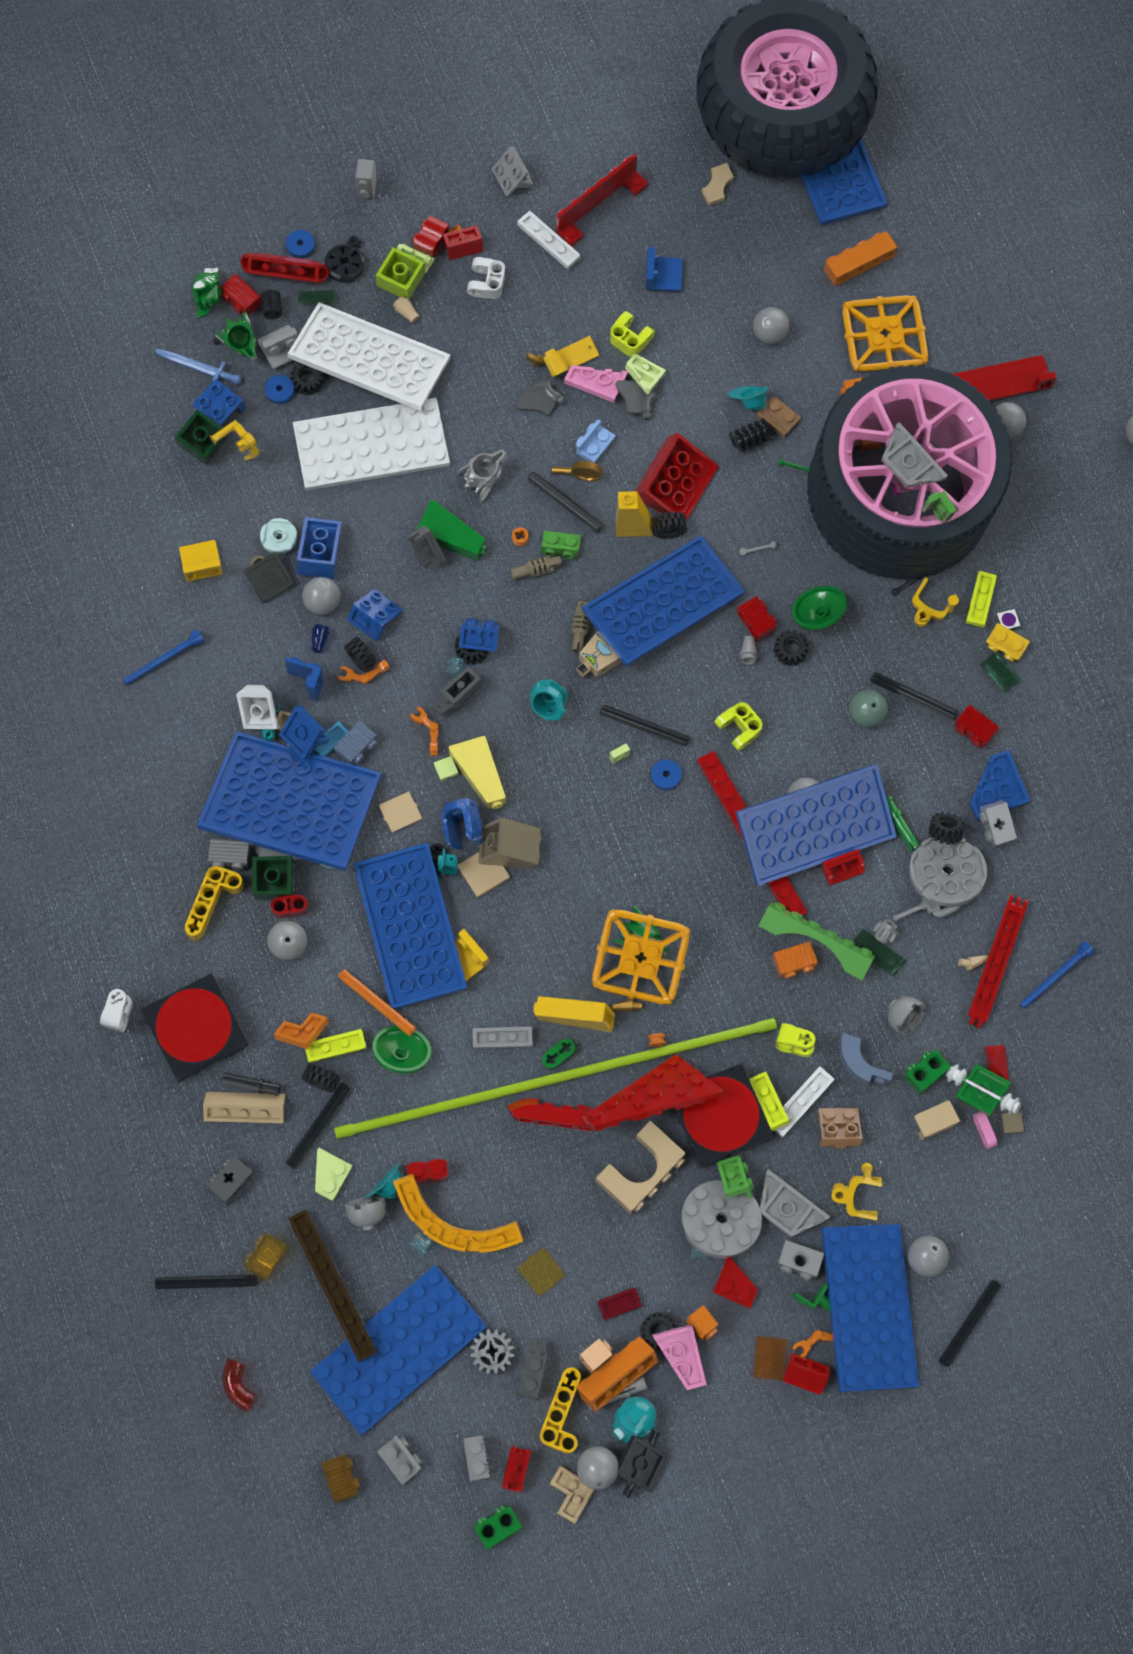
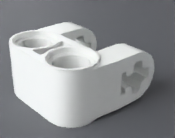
M475 257L472 263V270L477 273L487 274L486 282L470 281L467 293L480 298H499L502 294L505 280L504 263L499 260Z
M115 989L108 995L100 1018V1024L103 1027L120 1032L125 1031L133 1002L124 991Z

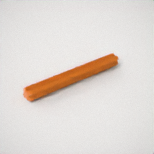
M345 969L341 971L338 977L408 1036L415 1032V1026Z

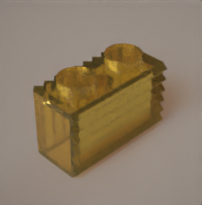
M265 1233L264 1236L260 1235L255 1243L256 1249L253 1254L249 1253L245 1258L244 1263L246 1265L244 1268L267 1282L288 1246Z

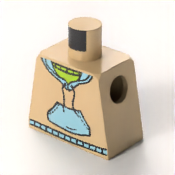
M596 632L579 653V660L582 664L576 670L582 677L589 672L595 677H599L622 662L600 633Z

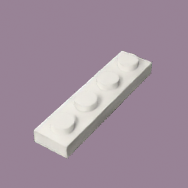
M528 211L517 221V225L567 269L580 259L581 255L531 211Z
M819 1066L783 1106L790 1124L774 1131L783 1138L835 1079Z

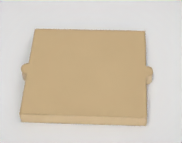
M409 791L379 805L384 816L383 820L387 822L392 833L422 820L417 809L418 805L414 803Z

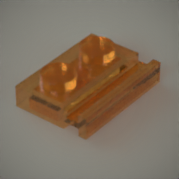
M757 1336L753 1378L783 1381L787 1339Z

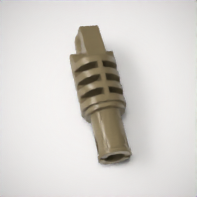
M545 556L528 561L524 566L510 569L511 576L515 580L525 576L535 577L553 572L555 567L562 565L560 556L553 558Z
M578 601L575 614L573 615L571 630L573 635L572 652H576V650L577 653L581 652L584 638L588 635L590 620L582 611V606L588 602Z

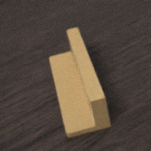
M206 1092L203 1103L204 1121L284 1123L285 1094L276 1096L266 1093Z

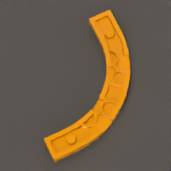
M413 1174L396 1179L393 1182L404 1210L412 1222H415L425 1235L443 1246L463 1252L479 1251V1253L504 1249L521 1243L524 1240L517 1221L484 1231L465 1230L452 1226L440 1219L427 1206Z

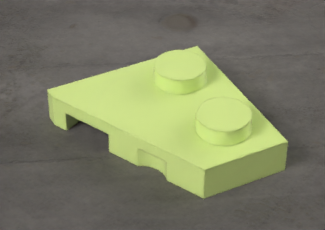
M635 353L625 366L628 373L648 395L666 372L665 369Z
M318 1148L315 1192L333 1202L353 1166Z

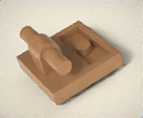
M858 1108L818 1109L821 1139L819 1140L820 1147L844 1149L846 1146H860L862 1143V1133Z

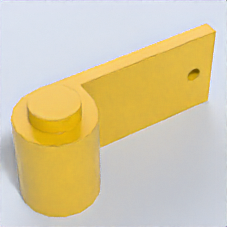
M588 336L563 349L555 351L553 348L545 352L546 356L543 359L553 378L568 371L571 365L578 366L599 356V353L591 336Z

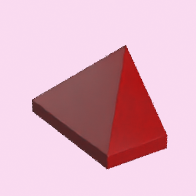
M1005 1045L985 1046L987 1070L1009 1081Z

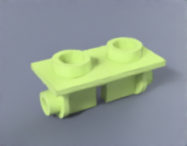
M399 244L397 247L398 250L425 262V273H427L435 260L406 244Z

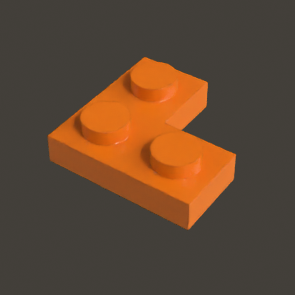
M311 1012L301 1026L284 1021L276 1030L274 1036L276 1040L308 1049L329 1024L327 1017Z

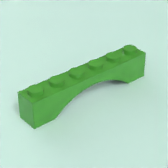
M771 902L758 925L759 927L774 935L796 933L820 941L836 955L845 972L863 980L875 957L870 950L855 946V943L847 938L841 939L832 930L827 929L826 931L820 928L817 922L803 919L800 913L786 910V907L781 903Z

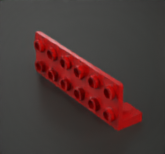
M633 154L631 157L625 158L620 166L614 167L606 177L600 178L592 188H587L582 196L573 199L568 207L561 209L556 215V234L572 247L583 238V233L574 223L622 185L634 196L648 187V182L636 171L638 156Z
M1043 355L952 374L959 376L964 381H968L971 386H975L990 401L1053 388L1057 379L1055 371L1048 372Z

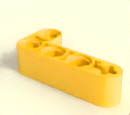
M212 866L208 869L185 923V931L189 939L197 941L204 936L222 890L231 894L242 892L244 883L240 874L219 866ZM214 874L221 875L218 880H212V876ZM238 880L239 884L237 886H230L231 881ZM208 891L214 892L210 898L204 897ZM198 910H207L204 915H197ZM197 925L198 931L194 930V932L192 933L191 929H195Z
M573 1367L567 1368L563 1372L540 1432V1441L543 1445L564 1454L573 1453L578 1444L575 1436L562 1431L577 1390L576 1386L579 1385L581 1378L580 1372ZM571 1372L575 1374L574 1377L577 1379L573 1380L570 1388H574L573 1391L568 1387H561L562 1384L567 1385L568 1378L566 1375H570ZM567 1392L570 1396L569 1401L565 1403L559 1401V1393ZM559 1411L562 1414V1420L559 1422L552 1421L551 1413ZM552 1431L555 1435L554 1440L551 1442L545 1441L543 1438L544 1432ZM569 1438L573 1440L574 1447L570 1450L565 1449L562 1445L564 1439Z

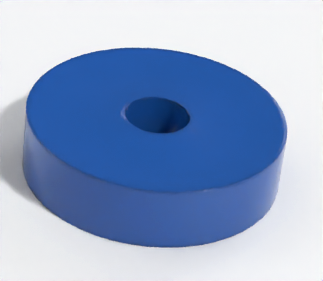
M296 230L290 233L286 239L288 253L294 258L304 259L309 257L315 249L313 236L305 230Z
M275 375L268 379L265 384L266 397L274 404L289 402L294 396V385L291 379L284 375Z
M660 760L652 768V783L660 790H672L680 783L681 769L672 760ZM663 773H668L670 776L664 777Z

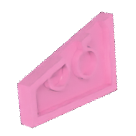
M571 365L564 379V384L614 403L619 394L615 383L618 380H626L628 371L612 372V369L602 371L594 370L592 367Z
M691 1324L652 1335L687 1390L707 1385Z

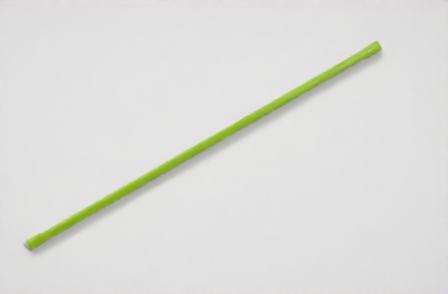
M770 1018L754 1024L355 1124L335 1127L336 1138L352 1136L356 1133L754 1033H763L777 1029L776 1021L774 1018Z

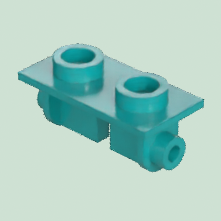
M443 849V854L438 857V872H441L442 879H444V874L454 875L458 872L457 857L446 854L445 849Z

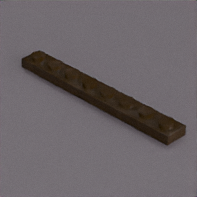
M305 1209L288 1218L358 1362L360 1363L377 1354L307 1210Z

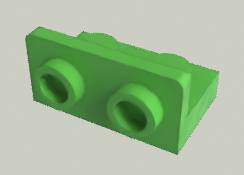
M938 491L931 494L928 500L924 502L925 506L922 508L923 513L933 508L937 520H941L943 524L949 521L957 511L945 491L940 494Z
M544 531L541 554L550 557L563 556L566 559L578 558L581 535Z
M740 1155L718 1161L717 1165L727 1198L747 1193L748 1198H752L750 1190H753L754 1187L751 1178H746V1174L749 1173L746 1162L742 1163Z

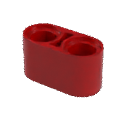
M302 895L277 897L272 900L270 905L273 915L277 918L302 916L307 913L309 908L306 898ZM297 902L304 903L302 909H296L294 905ZM278 904L285 905L284 910L280 912L276 911L275 907Z

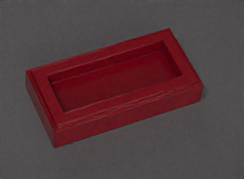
M635 1287L597 1301L604 1321L642 1307Z

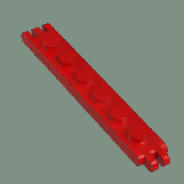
M1010 894L967 1015L971 1017L969 1021L971 1026H973L975 1019L978 1020L976 1028L979 1029L982 1022L986 1023L1029 902V900L1025 899L1021 906L1019 905L1021 897H1017L1016 902L1013 903V894Z

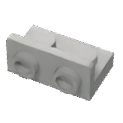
M396 1435L377 1452L403 1485L422 1470L419 1466L422 1464V1461L415 1453L413 1455L409 1453L407 1448L410 1446L403 1436L399 1439Z

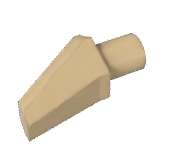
M988 955L968 957L967 959L960 958L958 965L966 967V970H972L986 962Z

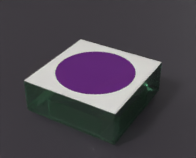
M1015 609L997 613L996 615L998 623L1010 630L1018 629L1021 626Z

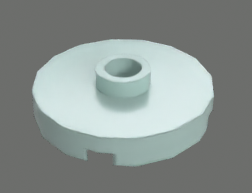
M272 519L261 529V543L264 549L270 553L285 554L296 545V528L286 519ZM277 536H282L281 539H276Z

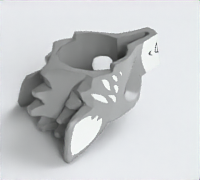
M502 449L492 454H478L466 466L462 467L457 472V475L465 473V487L469 489L476 487L475 493L481 492L479 501L482 503L492 486L500 478L502 463L508 457Z

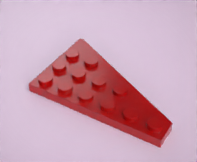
M675 1054L585 1114L583 1119L592 1129L600 1131L607 1127L618 1126L619 1122L645 1119L652 1115H660L663 1110L674 1107L678 1110L694 1104L705 1103V1099L716 1096L722 1098L725 1095L723 1089Z

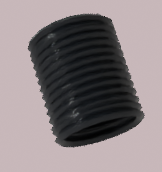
M277 290L262 292L263 316L267 319L281 317L283 313L280 292Z

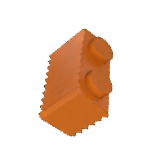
M810 941L774 952L772 956L779 978L785 977V979H790L801 971L804 973L812 972L818 964Z
M704 1305L692 1313L686 1320L688 1325L691 1324L693 1326V1331L700 1341L704 1338L708 1341L718 1331L716 1329L718 1322H715L716 1319H713V1316L710 1315L711 1312H708Z

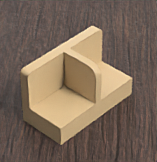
M949 1100L914 1116L920 1129L918 1135L921 1141L954 1127L960 1122Z

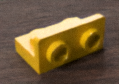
M999 623L996 624L986 640L989 644L988 648L995 652H998V650L1004 652L1005 655L1003 657L1012 662L1015 659L1019 661L1030 643L1029 640Z

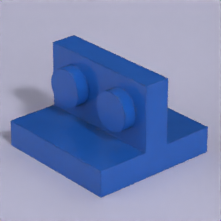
M301 705L295 706L279 733V736L302 759H308L314 747L327 745L330 740L324 733L325 729Z

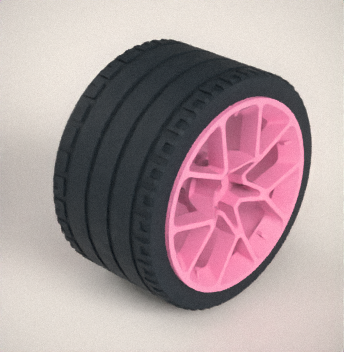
M901 365L896 368L889 367L887 370L881 369L878 373L873 372L869 377H863L860 382L857 381L852 387H849L840 396V399L835 402L826 418L808 472L807 495H809L810 512L813 513V521L816 522L817 529L821 531V536L826 538L827 544L831 545L833 550L841 555V558L847 559L848 563H853L858 569L862 568L867 573H875L876 576L882 575L884 578L894 577V579L903 578V580L935 575L937 572H943L946 568L953 567L955 563H959L962 558L966 557L980 541L1007 491L1012 473L1013 461H1011L1012 451L1010 450L1011 442L1008 440L1009 434L1006 432L1005 424L1001 421V416L997 414V409L991 405V401L986 399L985 395L980 393L975 386H971L968 381L960 379L959 376H954L950 372H944L942 369L927 368L922 365H909L906 367ZM900 422L909 433L914 434L912 437L941 468L948 464L959 471L963 484V499L958 503L947 493L957 511L944 524L941 520H937L935 515L921 516L926 491L932 494L938 491L940 494L945 491L936 482L906 488L885 464L853 467L852 449L863 440L886 443L887 448L897 423ZM930 441L934 442L940 448H935L934 445L930 443ZM886 476L875 500L865 492L858 481V477ZM891 481L897 485L901 493H906L908 490H919L913 515L898 514V512L890 511L882 506V500Z

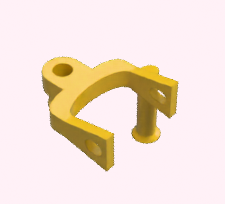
M236 420L213 436L210 435L211 440L216 444L221 438L235 431L241 438L239 442H236V446L240 447V452L243 453L247 449L250 452L244 457L245 460L260 455L254 437L249 432H246Z
M926 577L912 598L913 606L918 609L914 622L919 627L926 626L931 618L943 620L947 613L953 612L955 605L959 602V598L954 594L948 597V605L944 611H937L926 606L919 599L920 593L928 582Z
M864 1163L861 1167L864 1176H853L848 1186L836 1183L831 1191L833 1201L846 1204L847 1213L850 1216L877 1221V1211L857 1210L853 1204L854 1192L860 1183L882 1187V1177H872L873 1166L870 1163Z

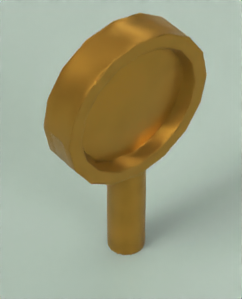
M577 461L573 463L572 467H552V474H571L579 480L596 482L602 478L603 469L598 464L590 461Z

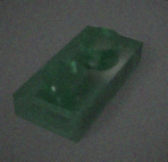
M335 290L298 291V302H302V304H313V301L330 304L331 301L335 300Z
M996 652L980 665L1005 693L1021 680Z

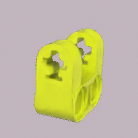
M625 311L611 327L610 342L620 351L632 357L634 353L638 355L649 344L655 335V330L646 326L639 335L628 329L634 316Z
M744 702L737 703L714 721L720 730L727 727L733 721L743 733L732 742L737 751L742 750L760 735L762 729L761 719ZM744 711L746 715L740 716L737 712ZM755 725L758 729L751 730L748 726Z
M782 1023L776 1040V1049L801 1057H810L815 1047L814 1034L808 1030Z

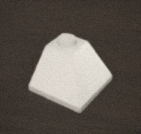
M246 685L236 694L244 729L279 728L272 694L264 685Z

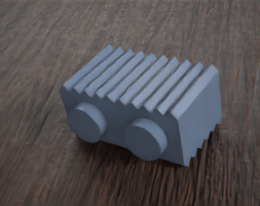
M358 721L334 746L335 753L349 764H359L364 758V753L367 750H373L377 745V735L361 721Z

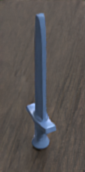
M161 349L155 350L156 354L165 359L213 376L212 382L215 379L219 381L220 378L231 381L235 385L241 382L240 375L224 372L226 368L225 362H221L220 368L173 352Z

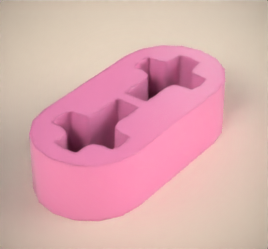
M982 1112L973 1114L974 1123L985 1148L990 1149L997 1146V1140L987 1116Z

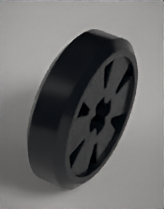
M349 244L337 245L330 249L325 257V265L330 272L329 276L335 281L343 283L354 281L364 271L363 254L355 246Z

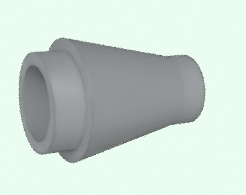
M745 636L743 638L739 658L746 665L754 664L758 659L755 638L753 636Z

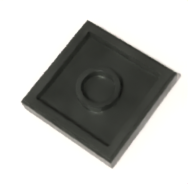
M276 552L243 570L262 603L295 584Z

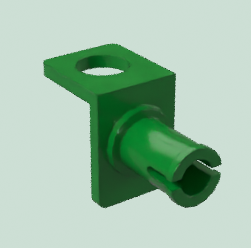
M827 1284L820 1285L811 1301H808L798 1293H792L791 1297L808 1309H815L819 1305L830 1313L829 1299L825 1295V1291L828 1288Z

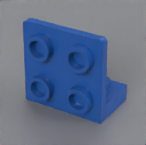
M648 247L646 290L680 292L682 287L683 259L658 257V255H655V248Z
M217 379L192 404L196 410L198 409L220 426L234 411L237 410L242 414L246 409L243 399Z
M373 589L353 604L347 621L373 640L378 641L382 636L385 626L400 615L403 609Z
M477 618L463 620L460 630L459 648L497 651L500 624H496L497 621L495 620L478 622Z
M286 657L285 664L288 674L306 679L305 685L307 686L309 698L317 702L325 682L322 668L315 663H304L296 657Z

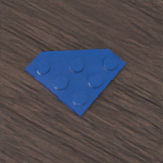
M1009 750L992 755L969 803L976 821L980 820L979 813H981L980 807L1002 800L1007 802L1008 808L1011 810L1030 803L1029 796Z

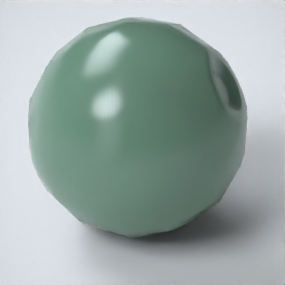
M865 689L853 696L849 704V713L851 719L859 726L872 728L884 721L888 713V704L886 698L880 692Z

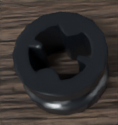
M433 844L430 847L431 855L435 853V849H439V852L442 850V853H440L442 855L445 847L442 844ZM436 854L434 856L432 855L433 862L438 863V857H436Z

